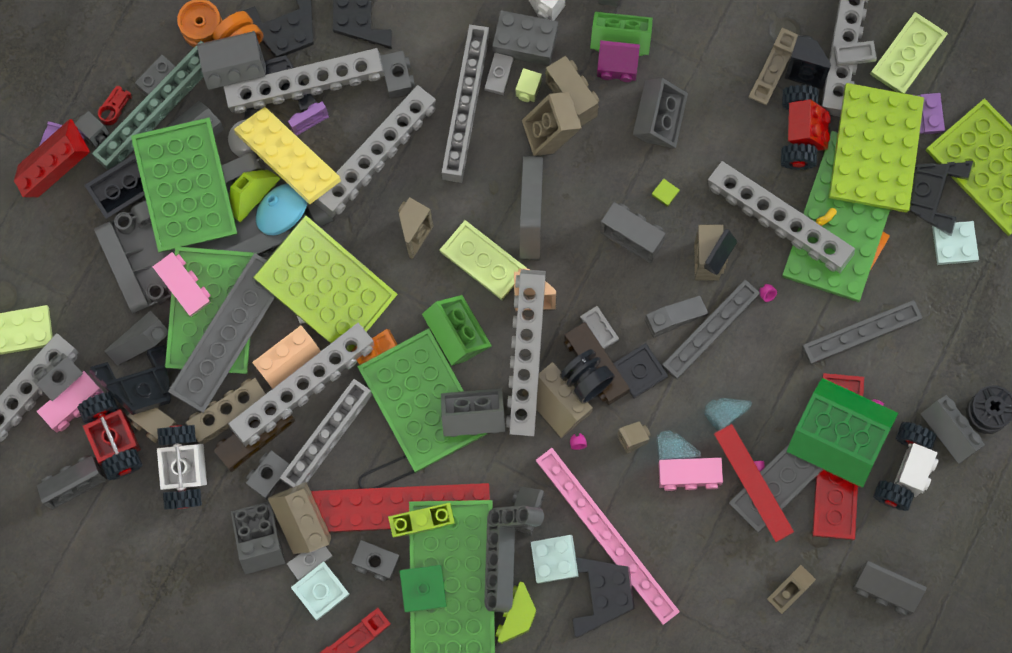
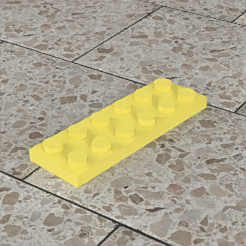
M266 107L234 129L235 134L309 204L341 182L340 176Z

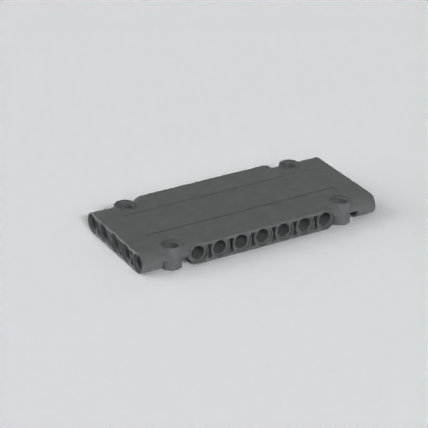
M255 152L248 153L222 165L229 196L230 187L244 172L270 170L280 178L271 190L280 185L287 184ZM146 201L132 207L131 212L119 213L114 220L94 228L132 314L151 305L162 304L167 298L171 297L170 289L153 266L173 252L175 254V249L161 253L158 252ZM259 202L241 222L234 218L237 235L187 247L252 252L265 257L275 252L304 216L309 217L319 227L334 220L315 205L314 202L311 204L307 202L305 212L293 227L278 235H266L256 225V213L261 203ZM123 221H129L126 227H121ZM157 289H160V295L157 297H153V292Z

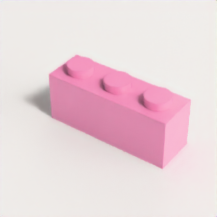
M172 252L155 264L153 268L189 316L192 317L211 303L208 299L211 295L204 286L200 289L196 283L199 279L192 270L187 272L184 268L186 262L180 254L175 256Z
M85 371L55 400H49L37 411L56 433L65 430L70 425L69 422L72 419L81 416L77 406L82 401L88 400L89 397L92 398L94 395L104 393Z
M721 458L659 460V488H664L665 491H675L677 487H685V490H696L697 486H706V489H718V486H721L723 483Z

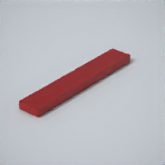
M731 424L714 433L775 542L793 534L792 527L734 426Z

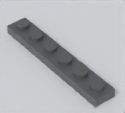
M744 280L662 364V367L677 380L760 295V292L747 280Z
M913 300L806 343L802 348L809 364L812 365L922 320V315Z

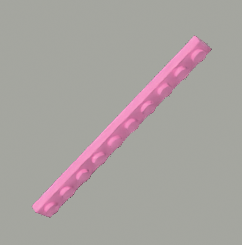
M553 448L536 459L537 464L613 562L617 565L630 567L632 586L661 624L664 625L676 616L680 611Z

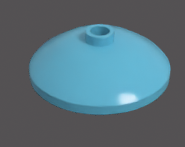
M288 183L280 185L271 190L262 199L256 213V225L266 235L281 234L299 221L305 212L307 202Z

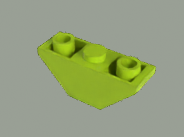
M270 170L244 172L230 187L229 199L234 218L241 222L247 217L250 211L261 202L262 198L276 185L280 178Z
M450 503L388 517L393 537L421 533L455 523Z
M520 582L519 586L514 585L512 608L509 612L503 614L506 620L504 625H499L495 635L499 637L498 643L503 644L530 630L536 609L523 582Z

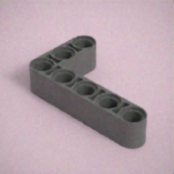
M523 156L520 259L540 260L543 157Z
M511 506L492 508L487 516L484 598L485 608L488 611L507 613L511 610L513 604L515 528L540 526L544 520V513L541 508Z

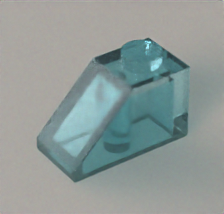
M720 398L716 402L714 399L705 406L707 410H705L704 415L716 430L720 431L742 416L753 404L751 401Z
M672 431L660 432V435L656 437L658 463L659 460L700 459L701 452L678 433L673 434Z

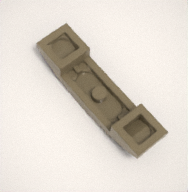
M784 28L781 29L748 98L767 106L792 55L798 34Z

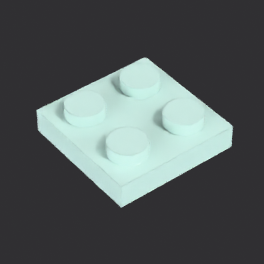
M974 221L955 223L952 236L932 226L937 265L977 262L979 260Z
M572 535L531 542L536 582L538 584L579 577Z
M324 561L291 587L316 620H319L350 595Z

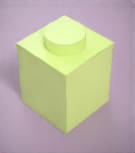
M523 68L516 87V96L524 102H535L542 82V74Z

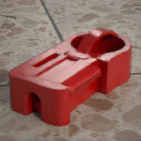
M120 86L114 88L98 110V117L103 125L111 126L118 121L119 116L122 114L121 110L129 99H132L131 93L127 90L124 92ZM111 110L106 119L101 117L104 111Z

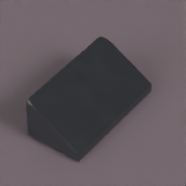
M724 230L705 261L704 269L715 275L719 274L737 244V240L730 230Z

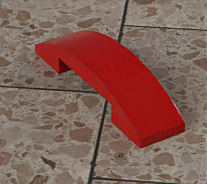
M377 608L362 619L357 626L320 653H357L391 624L380 609Z

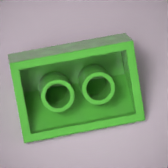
M595 12L590 49L599 52L600 40L640 44L639 56L649 55L653 18Z
M463 295L437 301L422 314L451 366L465 362L492 346Z

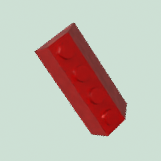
M72 119L64 123L18 165L14 182L22 197H40L90 153Z

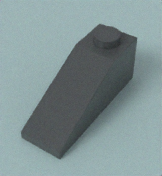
M697 296L646 314L645 322L652 337L655 338L709 313L701 297Z
M149 311L104 351L116 365H119L156 346L168 335V329Z

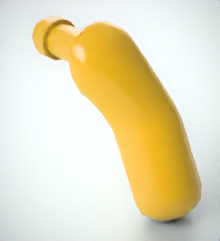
M830 208L824 216L817 218L816 223L823 226L831 221L837 213L836 209Z

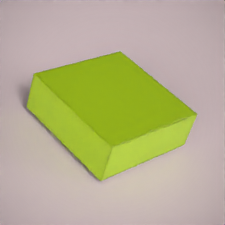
M663 179L652 193V196L668 207L680 190Z

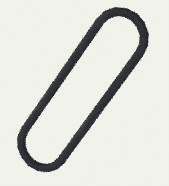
M406 455L362 474L358 480L360 489H365L361 485V480L364 476L406 458ZM412 470L374 488H381L415 472Z

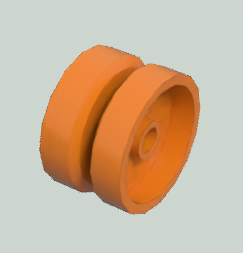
M191 0L185 3L177 16L179 29L185 41L192 47H195L200 41L203 43L214 41L212 37L213 32L222 22L217 7L207 0Z
M240 11L224 19L216 27L212 37L213 40L255 31L260 44L264 35L259 27L253 24V20L248 13Z

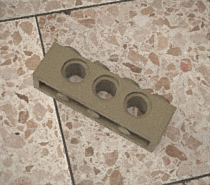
M256 378L252 380L247 379L237 390H230L223 395L224 398L220 401L209 403L204 413L196 412L192 414L186 424L195 425L196 440L199 444L204 445L230 428L228 423L266 394ZM243 395H249L250 398L247 403H240V398ZM226 406H231V413L224 415L222 413L223 409ZM214 417V423L211 426H206V419Z

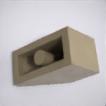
M640 421L620 428L617 435L627 454L649 443V436H651L646 425L642 426Z
M800 565L767 600L782 614L816 579Z

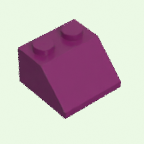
M600 40L597 77H601L603 80H612L614 78L620 79L623 82L636 81L640 44Z

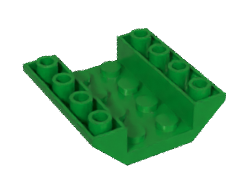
M822 378L812 394L786 452L863 488L898 413Z

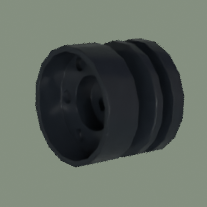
M593 349L587 350L575 357L560 374V378L563 381L568 380L566 382L567 387L578 384L573 394L581 404L599 395L615 378V375L607 366L597 369L601 363V358H595L596 352Z
M997 385L980 389L971 398L966 407V418L970 426L983 434H994L1002 430L1012 420V394L1005 388ZM995 405L996 409L990 410V407Z

